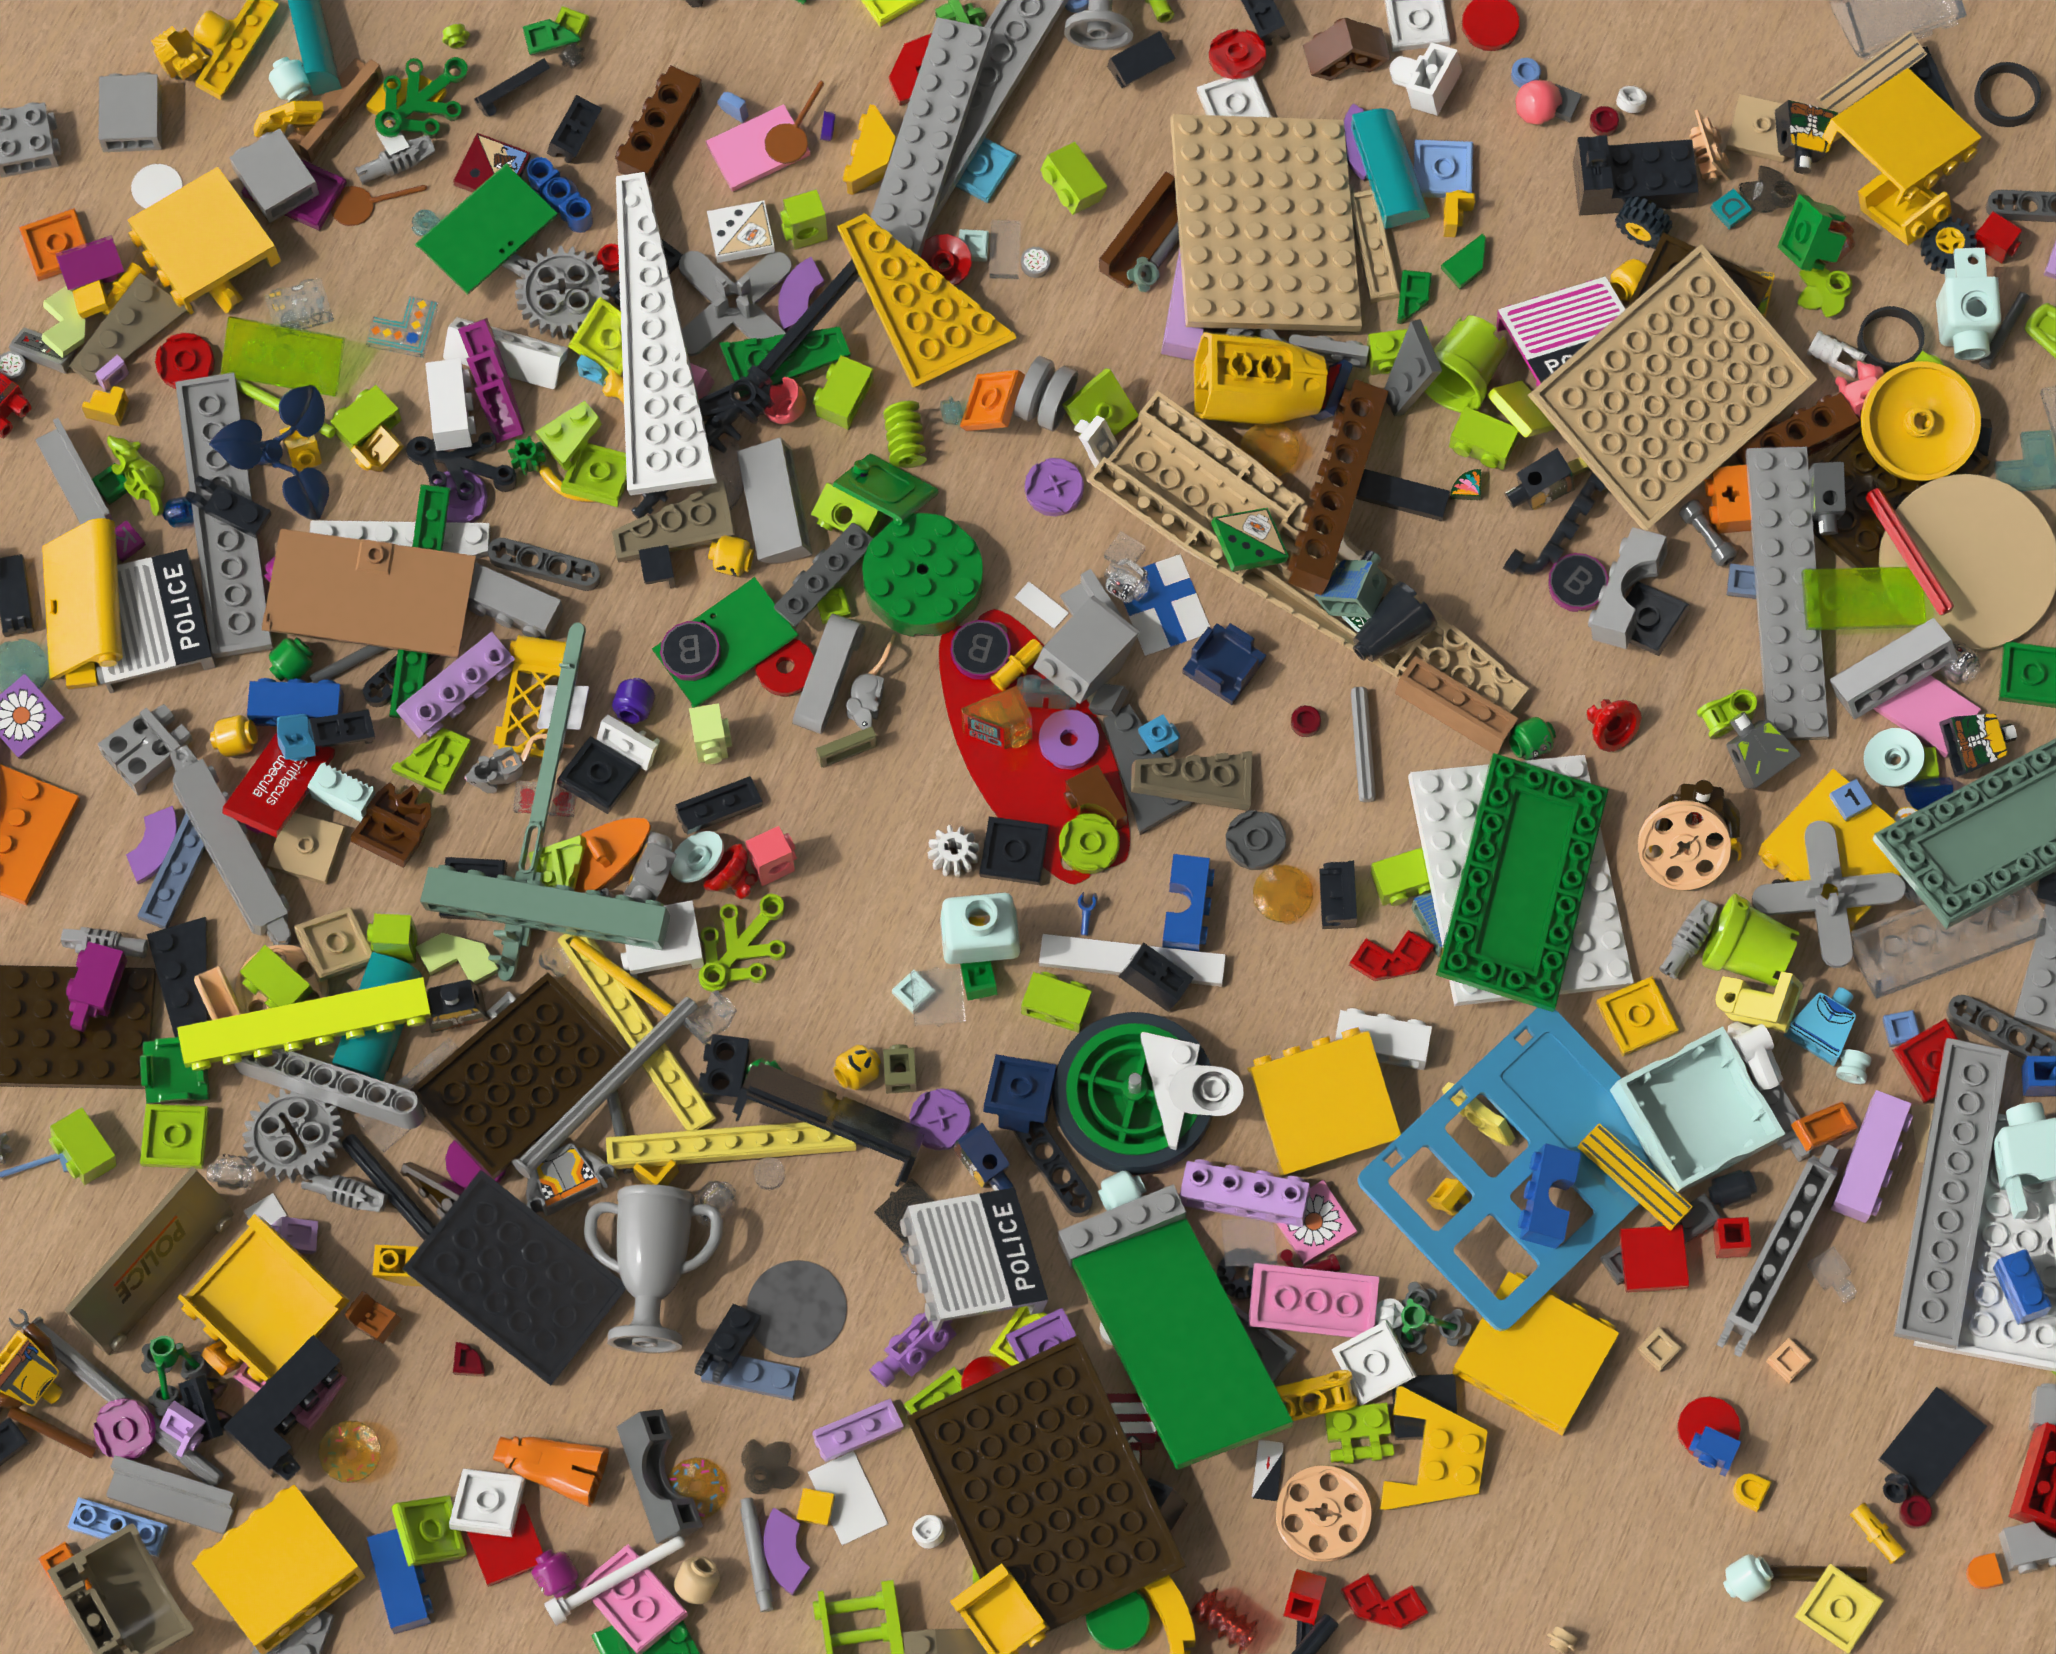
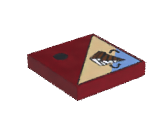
M476 133L453 180V184L456 187L473 193L505 164H508L521 177L531 158L530 152Z

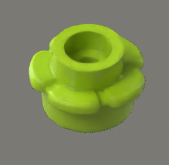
M463 24L450 25L442 31L444 36L442 42L452 49L460 48L467 43L466 40L470 33L466 31Z

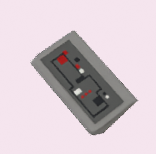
M23 328L9 345L10 351L21 354L24 359L65 374L78 350L76 348L61 358L42 341L41 333L27 328Z

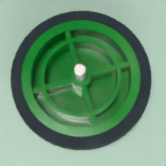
M1126 1012L1114 1014L1092 1023L1069 1043L1056 1069L1052 1096L1055 1115L1062 1132L1074 1149L1085 1159L1112 1172L1128 1171L1132 1175L1148 1174L1166 1169L1178 1163L1200 1143L1213 1118L1212 1115L1185 1112L1176 1150L1170 1149L1164 1133L1151 1076L1148 1071L1147 1060L1141 1043V1033L1155 1034L1199 1044V1042L1180 1025L1155 1014ZM1200 1045L1196 1065L1211 1066L1209 1058Z

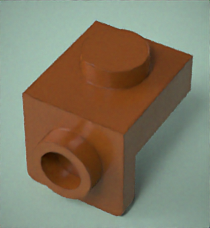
M364 1291L358 1295L345 1313V1317L358 1330L381 1344H384L402 1320L395 1312L376 1302Z

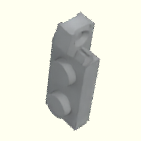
M1780 1083L1771 1089L1759 1091L1764 1096L1785 1132V1135L1777 1141V1145L1782 1146L1784 1150L1790 1148L1798 1162L1809 1157L1812 1151L1806 1152L1791 1126L1800 1117Z

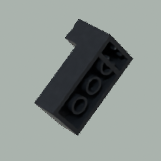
M1607 135L1578 137L1573 171L1579 216L1619 213L1630 197L1633 199L1639 197L1641 201L1644 198L1648 200L1649 204L1653 202L1656 204V208H1662L1663 210L1694 208L1696 206L1699 188L1692 139L1608 145Z
M312 1335L223 1426L226 1434L272 1478L277 1474L289 1482L300 1471L301 1467L293 1457L292 1447L279 1434L282 1432L284 1435H287L298 1423L296 1416L303 1410L309 1412L319 1402V1393L325 1387L330 1390L342 1378L340 1374L343 1370L341 1360L317 1337Z

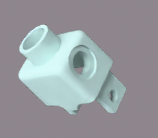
M1956 248L1954 250L1955 268L1945 270V282L1936 300L1939 340L1943 346H1954L1955 358L1968 361L1978 360L1990 354L1989 343L1993 340L2001 323L1999 278L1987 277L1985 248ZM1975 257L1978 263L1975 265L1970 264L1968 258Z
M1009 893L951 897L944 900L940 924L943 956L946 963L961 964L1014 959L1019 956L1020 942L1017 913L1013 898ZM990 916V922L986 925L974 926L969 923V917Z
M2040 1102L2025 1103L2008 1109L2006 1115L2009 1126L1999 1131L1992 1144L2000 1190L2007 1191L2013 1219L2023 1218L2028 1211L2023 1186L2056 1180V1118L2046 1119L2043 1105Z

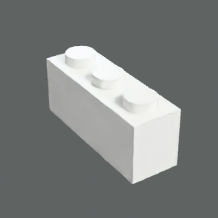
M461 358L426 363L432 431L436 451L471 447V434H476L474 416L469 417L468 411L474 410L472 394L466 393V387H471L469 369L463 370Z
M1354 1008L1347 1009V1011L1340 1010L1335 1040L1343 1038L1341 1032L1359 1027L1360 1032L1369 1031L1378 1062L1424 1070L1432 1026H1426L1425 1022L1410 1019L1408 1022L1395 1020L1394 1016L1388 1014H1378L1377 1017L1365 1015L1364 1011Z

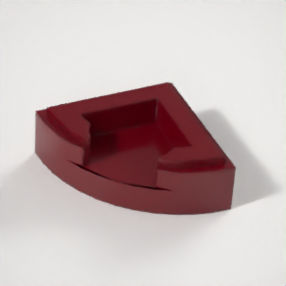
M456 1342L453 1374L485 1377L484 1364L479 1354L469 1345Z

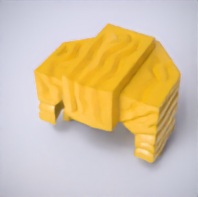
M171 26L163 34H159L158 37L151 40L155 48L154 53L161 67L171 79L178 75L181 79L185 80L201 69L205 62L210 60V57L201 50L186 27L178 32Z

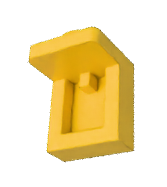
M380 425L362 446L354 445L351 452L357 457L355 461L362 469L382 472L404 448V445L386 426Z

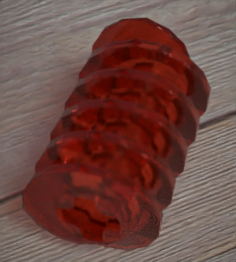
M1215 1587L1205 1593L1190 1613V1616L1193 1617L1199 1613L1198 1625H1203L1209 1621L1207 1627L1209 1633L1219 1629L1217 1639L1222 1641L1230 1637L1227 1644L1228 1647L1232 1649L1240 1644L1238 1654H1243L1257 1636L1259 1631L1257 1627L1260 1620L1256 1618L1248 1623L1249 1611L1247 1610L1237 1615L1239 1604L1235 1603L1228 1608L1226 1605L1229 1596L1225 1595L1219 1600L1216 1599L1219 1589Z

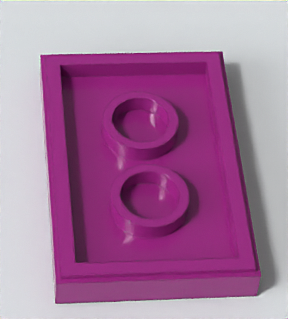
M301 159L314 178L319 195L284 215L320 231L347 182L345 178ZM244 186L241 191L242 197L255 202Z

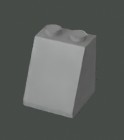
M1093 595L1043 647L1034 668L1081 704L1121 671L1140 631Z

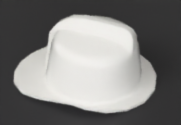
M1186 1066L1175 1073L1168 1087L1169 1097L1175 1107L1182 1112L1199 1115H1227L1237 1109L1244 1095L1243 1084L1239 1076L1232 1070L1217 1066Z

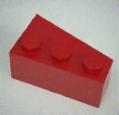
M2046 1422L2036 1427L2033 1431L2009 1517L2023 1523L2035 1522L2041 1530L2056 1535V1425Z

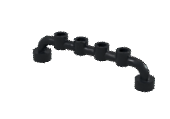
M1594 472L1591 473L1537 560L1532 563L1523 561L1525 554L1515 548L1504 564V570L1512 575L1516 570L1523 574H1536L1541 572L1549 562L1555 564L1565 550L1560 547V544L1565 537L1569 540L1572 539L1580 526L1575 522L1580 513L1585 516L1588 514L1595 503V500L1591 499L1594 491L1597 489L1602 492L1605 487Z

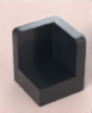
M668 545L638 550L644 583L653 584L669 581L670 589L676 588Z

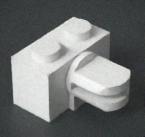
M1432 42L1424 56L1419 55L1417 60L1398 56L1391 62L1389 67L1393 83L1406 87L1411 108L1437 116L1462 72L1458 51Z

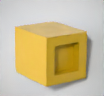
M113 386L111 393L95 390L90 403L83 402L82 410L88 419L120 427L129 399L124 388Z
M672 1159L666 1166L642 1167L636 1163L633 1167L635 1177L644 1184L668 1186L679 1173L677 1163Z

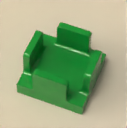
M1799 194L1777 248L1801 270L1810 272L1812 268L1824 270L1826 264L1821 260L1837 262L1846 241V236L1843 233L1830 231L1828 228L1832 220L1844 222L1846 216L1834 206L1816 202L1807 195Z
M179 1037L155 1039V1041L143 1042V1055L140 1056L141 1084L146 1091V1104L210 1100L208 1069L193 1071L192 1067L186 1068Z

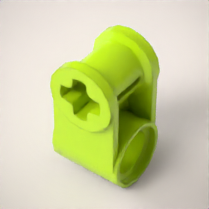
M1741 689L1703 705L1696 713L1698 717L1703 718L1710 731L1708 733L1710 739H1717L1734 729L1730 720L1738 714L1745 712L1749 719L1752 720L1756 711L1757 699L1753 692ZM1740 702L1746 703L1750 709L1748 711H1739L1735 704Z

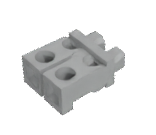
M165 704L151 712L147 708L143 709L139 713L140 715L132 718L98 743L102 756L118 774L120 773L124 781L137 795L147 789L146 785L173 765L170 757L171 752L188 745L193 740L190 732L182 724L171 733L165 729L167 725L175 720L174 715Z

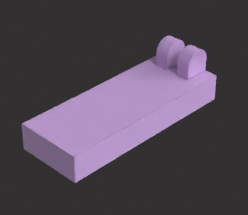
M890 1398L813 1431L812 1435L815 1439L816 1447L820 1450L821 1458L827 1462L899 1432L904 1426Z

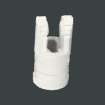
M1820 330L1807 352L1808 355L1821 359L1823 362L1830 364L1829 366L1855 378L1857 371L1853 367L1837 361L1842 351L1849 354L1852 358L1864 361L1867 355L1843 342L1840 343L1838 340L1830 338L1828 335H1824Z

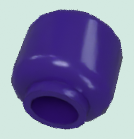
M640 678L622 681L618 686L612 703L613 711L621 721L628 724H636L646 720L649 717L655 700L654 690L645 680Z

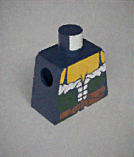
M983 1123L956 1141L953 1151L981 1188L987 1184H990L994 1191L1014 1188V1185L1005 1174L1010 1163ZM982 1162H990L994 1168L986 1169Z

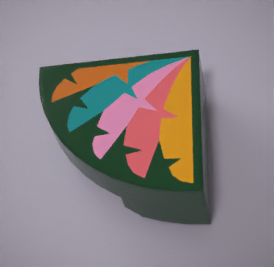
M1481 469L1470 470L1462 474L1453 484L1450 499L1480 500Z

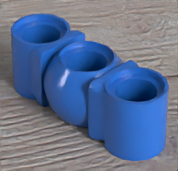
M537 157L532 159L527 166L531 188L539 193L540 197L557 213H560V218L567 222L572 231L577 233L588 231L593 224L591 206L588 200L581 196L573 181L560 176V172L553 168L552 163L547 158ZM539 173H547L543 178L535 177ZM559 192L566 193V195L561 198L554 197V195ZM577 212L585 213L582 217H573Z

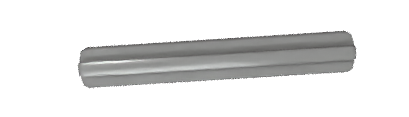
M1354 687L1351 690L1359 800L1360 802H1373L1376 794L1368 692L1366 687Z

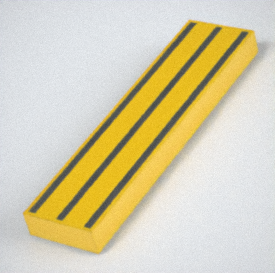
M1600 1123L1579 1143L1577 1148L1670 1231L1692 1209L1693 1206Z

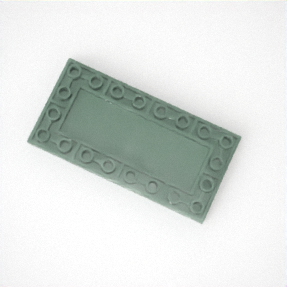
M2056 738L1874 833L1872 840L1946 929L2056 871Z

